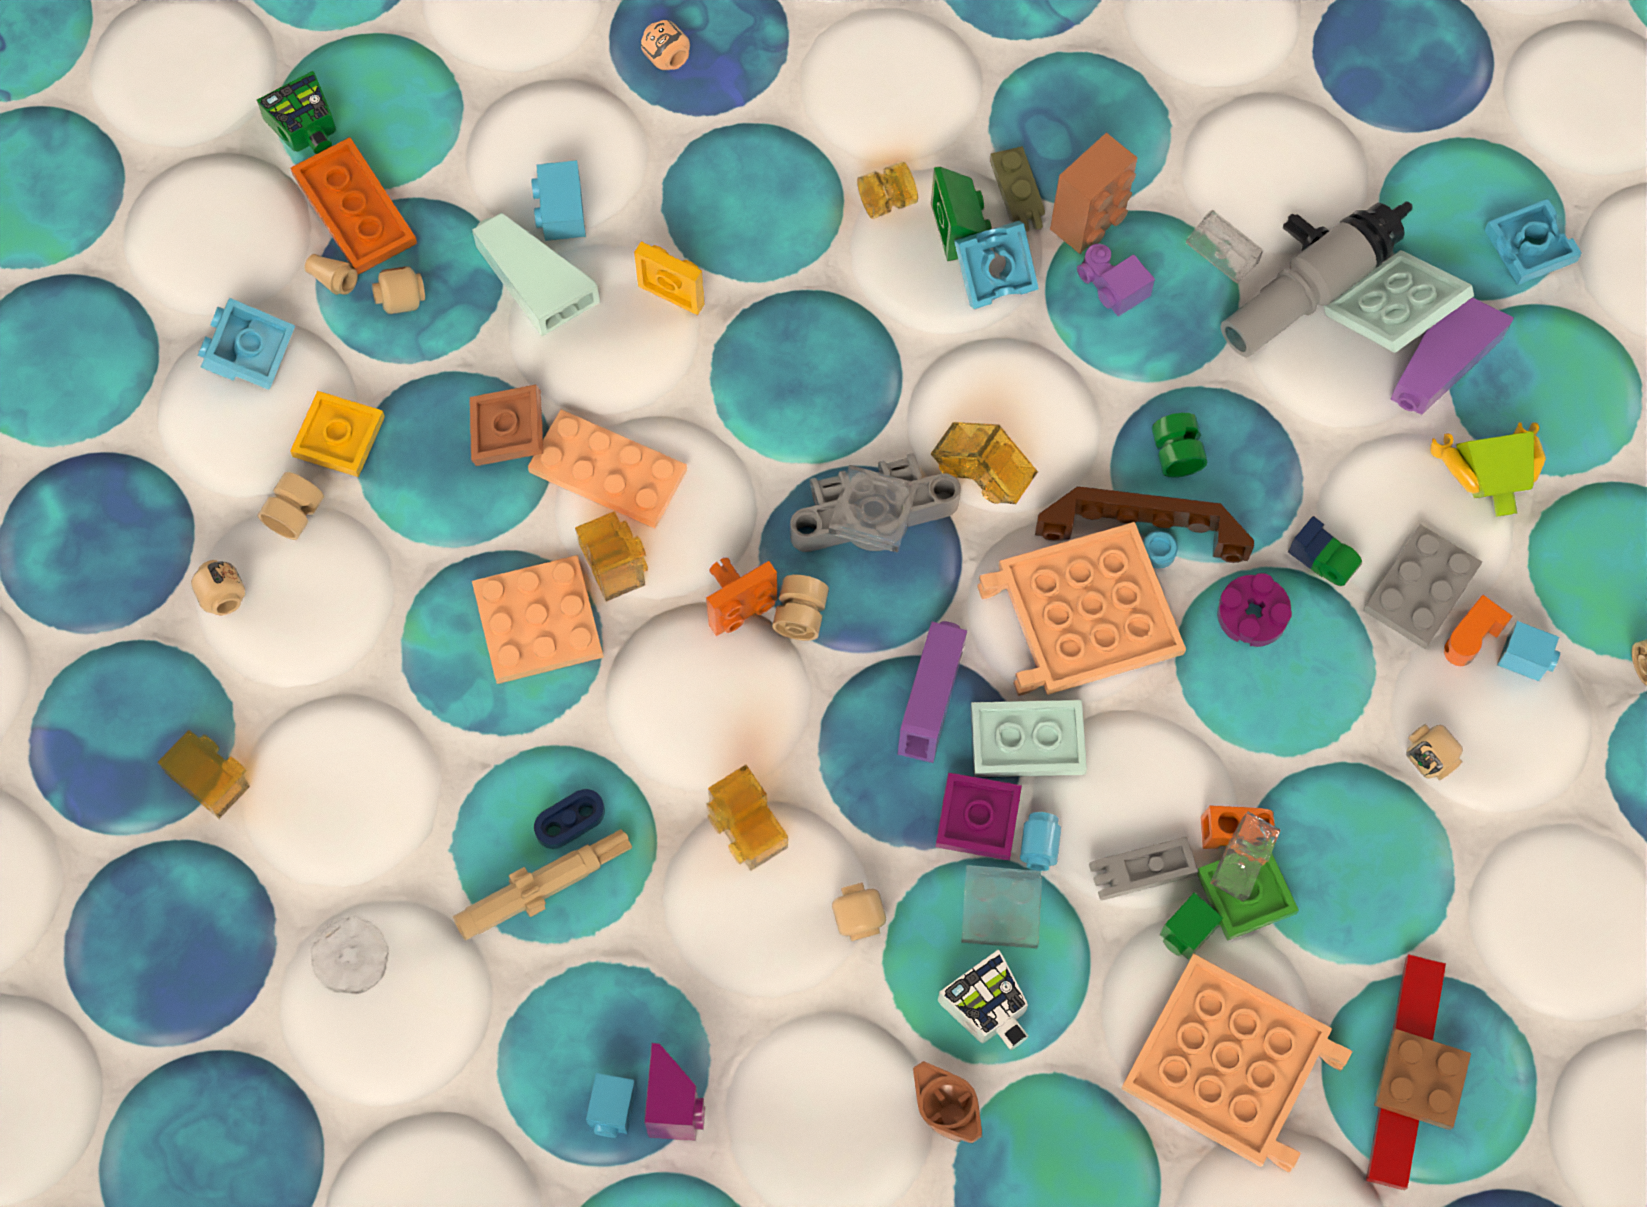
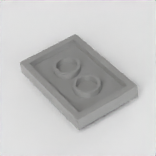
M1420 524L1363 611L1426 649L1481 566L1482 561Z

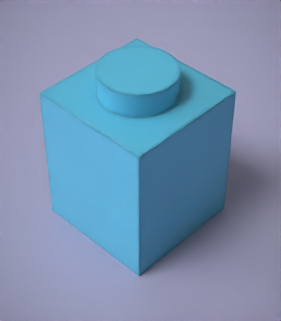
M1517 621L1507 636L1497 665L1540 681L1546 671L1553 672L1558 663L1561 652L1555 649L1559 637Z
M596 1073L586 1117L588 1126L594 1128L595 1134L616 1138L618 1132L628 1133L637 1090L635 1080Z

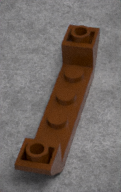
M1077 486L1039 513L1035 528V535L1043 536L1046 540H1070L1074 516L1078 514L1090 520H1097L1103 517L1117 519V521L1124 524L1144 522L1152 523L1158 528L1177 526L1186 527L1198 533L1209 530L1214 531L1212 557L1222 558V560L1229 563L1248 561L1254 548V539L1221 503Z

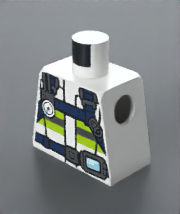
M999 950L939 992L938 1002L982 1044L998 1034L1007 1047L1013 1050L1029 1037L1017 1021L1026 1012L1028 1007L1027 1001Z

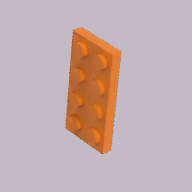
M350 137L290 168L295 180L358 275L417 244L415 235Z

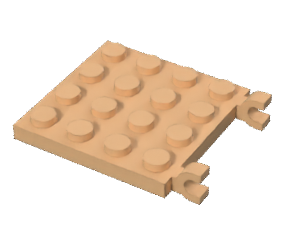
M1135 522L1000 560L999 572L979 576L981 583L978 584L977 588L982 600L995 596L1002 590L1007 589L1037 667L1016 673L1017 680L1013 684L1018 696L1030 693L1039 686H1044L1047 695L1181 656L1186 651Z
M1193 953L1121 1089L1260 1167L1268 1157L1278 1167L1290 1173L1301 1153L1278 1142L1276 1138L1318 1056L1322 1057L1328 1065L1341 1072L1353 1051L1327 1039L1332 1028Z

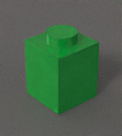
M1194 892L1166 922L1160 936L1164 938V945L1177 956L1182 954L1189 960L1193 953L1195 954L1219 927L1223 917Z

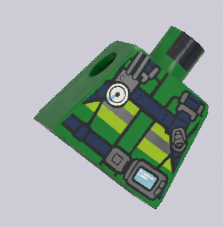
M313 71L256 100L263 120L293 151L299 152L310 146L313 152L318 154L332 147V142L328 136L336 131V127L327 101Z

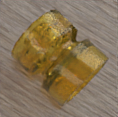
M903 161L885 167L883 174L874 171L857 178L861 201L871 219L891 213L893 206L900 210L918 202V192L909 167Z

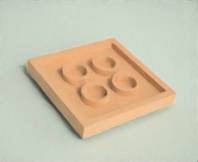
M578 555L472 581L497 684L604 658Z

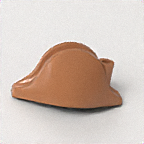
M925 1061L915 1066L913 1074L918 1109L924 1121L938 1134L956 1142L965 1141L973 1143L981 1138L982 1127L979 1104L973 1087L963 1078Z

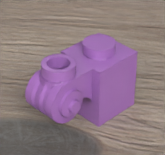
M1091 245L1085 253L1084 261L1077 266V272L1085 283L1089 284L1092 282L1096 286L1098 297L1106 308H1111L1119 317L1151 296L1155 278L1134 254L1118 265L1113 266L1109 264L1111 251L1106 245Z

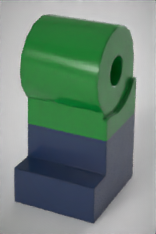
M1312 516L1294 538L1288 553L1319 576L1324 577L1337 586H1344L1362 565V559L1353 548L1341 543L1324 530L1325 524L1315 516Z

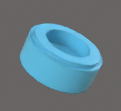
M1154 531L1144 538L1143 544L1153 568H1166L1174 562L1178 545L1172 535L1164 531Z

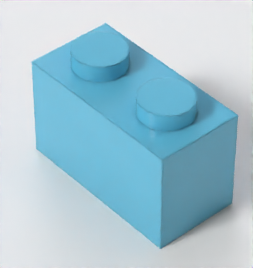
M577 160L537 164L538 178L531 179L533 198L540 199V207L534 208L536 228H543L545 241L586 237Z

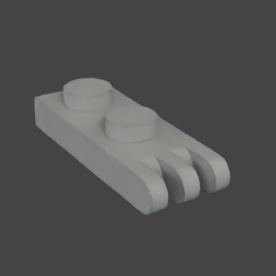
M1187 837L1089 863L1091 872L1104 869L1107 871V873L1093 878L1095 886L1111 884V887L1098 891L1100 900H1107L1194 877L1198 873Z

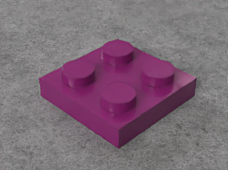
M948 772L935 847L1010 861L1022 785Z

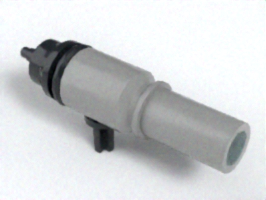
M1406 201L1392 210L1383 203H1376L1367 210H1356L1350 216L1342 219L1330 231L1324 226L1315 229L1298 214H1291L1288 217V221L1283 224V229L1302 244V252L1291 259L1290 270L1284 269L1279 272L1277 277L1263 287L1257 296L1221 322L1222 334L1230 347L1239 355L1246 358L1250 357L1301 316H1308L1314 313L1317 305H1329L1371 271L1381 266L1382 262L1392 255L1394 245L1404 238L1405 232L1401 220L1412 211V204Z

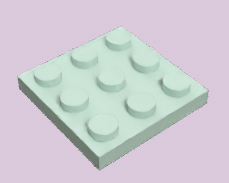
M1400 250L1329 305H1324V310L1327 317L1396 353L1474 296L1471 284Z

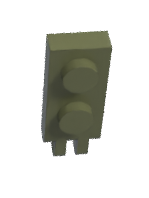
M1023 146L991 153L990 163L1011 223L1020 221L1024 223L1025 231L1029 232L1030 227L1027 219H1031L1035 230L1043 228L1041 216L1045 215V208Z

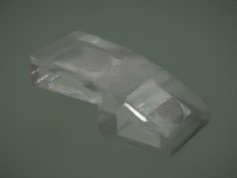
M1249 811L1245 813L1219 861L1210 884L1242 902L1248 899L1261 866L1269 861L1280 829Z

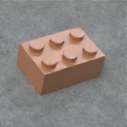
M1106 132L1059 175L1050 230L1079 254L1088 246L1098 244L1104 237L1105 231L1112 224L1114 226L1119 225L1128 213L1126 208L1128 200L1132 195L1130 191L1131 185L1136 177L1134 172L1137 157Z

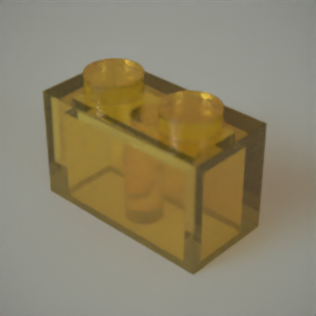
M188 730L157 763L168 777L220 819L250 787L243 776L247 771L233 757L230 756L227 760L217 753L220 748L207 735L203 734L199 738L192 731Z

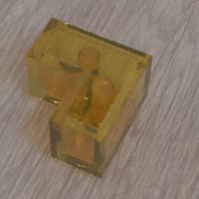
M953 422L931 452L933 458L939 463V469L943 474L947 473L956 478L974 480L982 489V495L994 504H1017L1038 473L1036 468L999 424Z
M615 511L575 527L578 544L606 602L645 586L644 572L648 571V566L644 559L646 552L638 536L633 537L626 520L620 522Z
M747 765L742 766L708 788L709 802L706 803L710 814L707 817L718 834L724 832L731 841L728 848L739 865L745 862L749 870L752 871L788 848V835L768 808L767 794Z

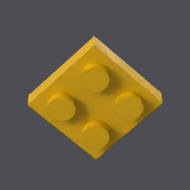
M641 241L634 251L638 287L698 315L705 305L702 270L691 261H681L669 255L660 246H650Z
M317 391L290 450L292 457L359 477L385 418L384 412L380 409Z

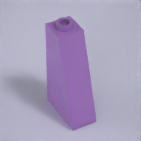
M1473 297L1426 331L1390 400L1397 402L1401 408L1407 411H1415L1421 415L1424 414L1503 340L1514 317Z
M948 621L940 623L931 622L900 728L898 755L934 763L967 635V630L961 629L955 623Z

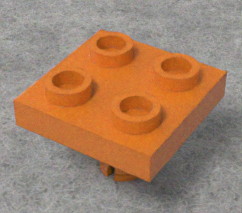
M727 557L720 559L723 564L722 566L715 562L710 567L709 572L722 587V589L706 597L708 623L716 636L723 632L731 633L737 630L748 617L755 613L761 615L774 606L775 601H777V572L770 561L742 577L739 576Z

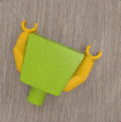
M1519 422L1512 435L1456 444L1457 449L1452 447L1453 436L1446 433L1443 438L1445 445L1438 444L1436 439L1432 438L1430 447L1431 454L1436 458L1442 459L1451 474L1467 492L1472 493L1474 498L1493 496L1496 517L1517 514L1514 492L1533 489L1534 482L1538 480L1546 461L1541 442L1536 436L1539 431V425L1536 422L1531 423L1528 431L1522 427V422Z

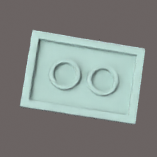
M1082 700L971 702L974 777L1086 774Z

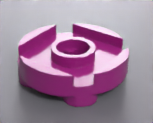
M1265 573L1245 575L1234 579L1226 586L1219 599L1217 617L1222 630L1234 641L1238 642L1241 640L1244 643H1250V646L1254 647L1266 646L1282 636L1292 617L1291 602L1285 590L1270 575ZM1254 603L1262 608L1260 612L1261 617L1257 618L1255 614L1248 615L1246 613L1249 604Z

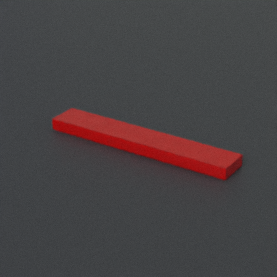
M1410 954L1406 956L1393 1031L1398 1029L1433 1041L1446 963ZM1379 1107L1366 1181L1404 1191L1408 1189L1419 1120Z

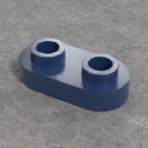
M582 789L541 812L534 822V832L538 842L546 848L558 849L598 826L605 815L603 800L597 792L590 789ZM584 807L593 809L592 814L589 816H582L579 813ZM552 826H558L561 828V831L556 836H550L547 833L548 829Z

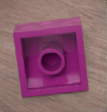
M652 1043L644 1122L649 1138L696 1141L697 1130H704L706 1109L704 1098H698L696 1085L659 1043Z

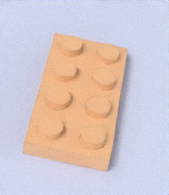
M561 409L543 439V454L533 456L528 465V470L533 475L656 528L687 472V464Z

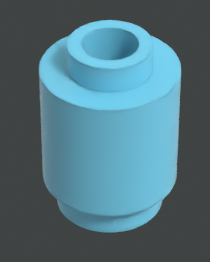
M1034 812L1029 814L1028 821L1024 823L1020 859L1027 863L1029 869L1047 871L1049 866H1054L1058 862L1061 826L1058 825L1059 818L1053 814Z

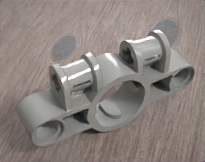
M913 453L908 454L906 459L886 463L884 460L879 461L878 469L880 475H866L858 478L851 484L845 470L839 471L838 476L822 480L811 478L810 487L815 506L800 509L792 515L790 520L791 543L797 550L802 552H811L847 542H852L857 547L869 551L889 549L900 542L908 527L953 515L959 506L960 483L956 477L947 473L922 478L918 462ZM939 492H947L952 497L948 499H941L938 496H936V494ZM881 496L888 498L894 503L896 516L899 519L894 525L890 527L886 525L878 530L861 527L857 523L854 511L850 512L851 507L862 498L871 499ZM808 526L815 531L810 534H802L798 530Z

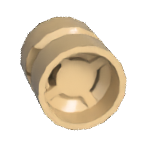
M285 472L273 490L276 497H268L257 516L272 531L285 538L297 540L308 523L306 515L314 514L324 495L314 484L305 478Z
M786 576L783 579L779 600L783 605L776 608L772 624L773 629L782 636L795 640L810 641L818 638L822 622L820 612L825 609L829 587L824 582L810 576Z

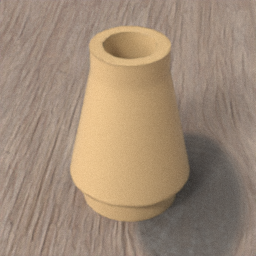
M317 254L310 255L306 260L305 271L315 277L333 294L346 295L354 289L358 274L350 263L321 257Z

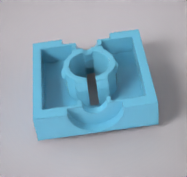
M1549 199L1491 220L1484 230L1517 285L1576 263L1582 254L1573 238L1568 240L1564 233H1560L1556 220L1558 213ZM1525 236L1539 240L1544 239L1542 245H1533L1528 241L1522 244Z
M1016 221L954 240L969 305L973 309L990 305L993 300L1005 295H1022L1039 289L1024 223ZM995 253L1004 256L1006 262L1003 271L999 273L1000 279L989 272V265L992 259L995 258Z

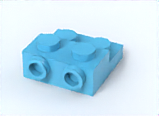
M229 298L225 309L217 307L210 326L216 328L213 338L205 336L197 355L204 358L201 368L234 381L235 377H239L269 390L295 325Z

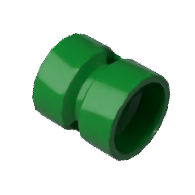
M1181 412L1167 415L1152 425L1151 429L1155 445L1160 449L1158 457L1164 476L1171 478L1185 477L1195 474L1207 466L1208 460L1204 445L1199 441L1201 433L1194 414Z

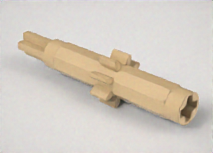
M620 829L590 846L587 844L576 851L574 850L532 873H528L525 867L508 875L510 885L453 916L460 934L464 940H468L522 911H526L529 917H532L545 910L546 902L544 899L582 880L590 873L600 869V865L632 849L629 838Z

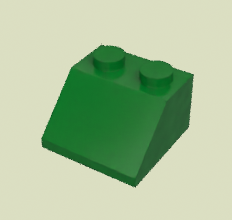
M941 166L935 167L933 171L931 207L947 261L957 260L958 255L954 240L990 230L992 226L989 219L984 220L982 210H984L983 195L981 190H975L972 178Z

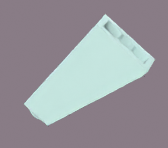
M503 213L493 218L484 219L476 228L472 229L476 248L541 336L546 335L600 303L598 285L593 279Z

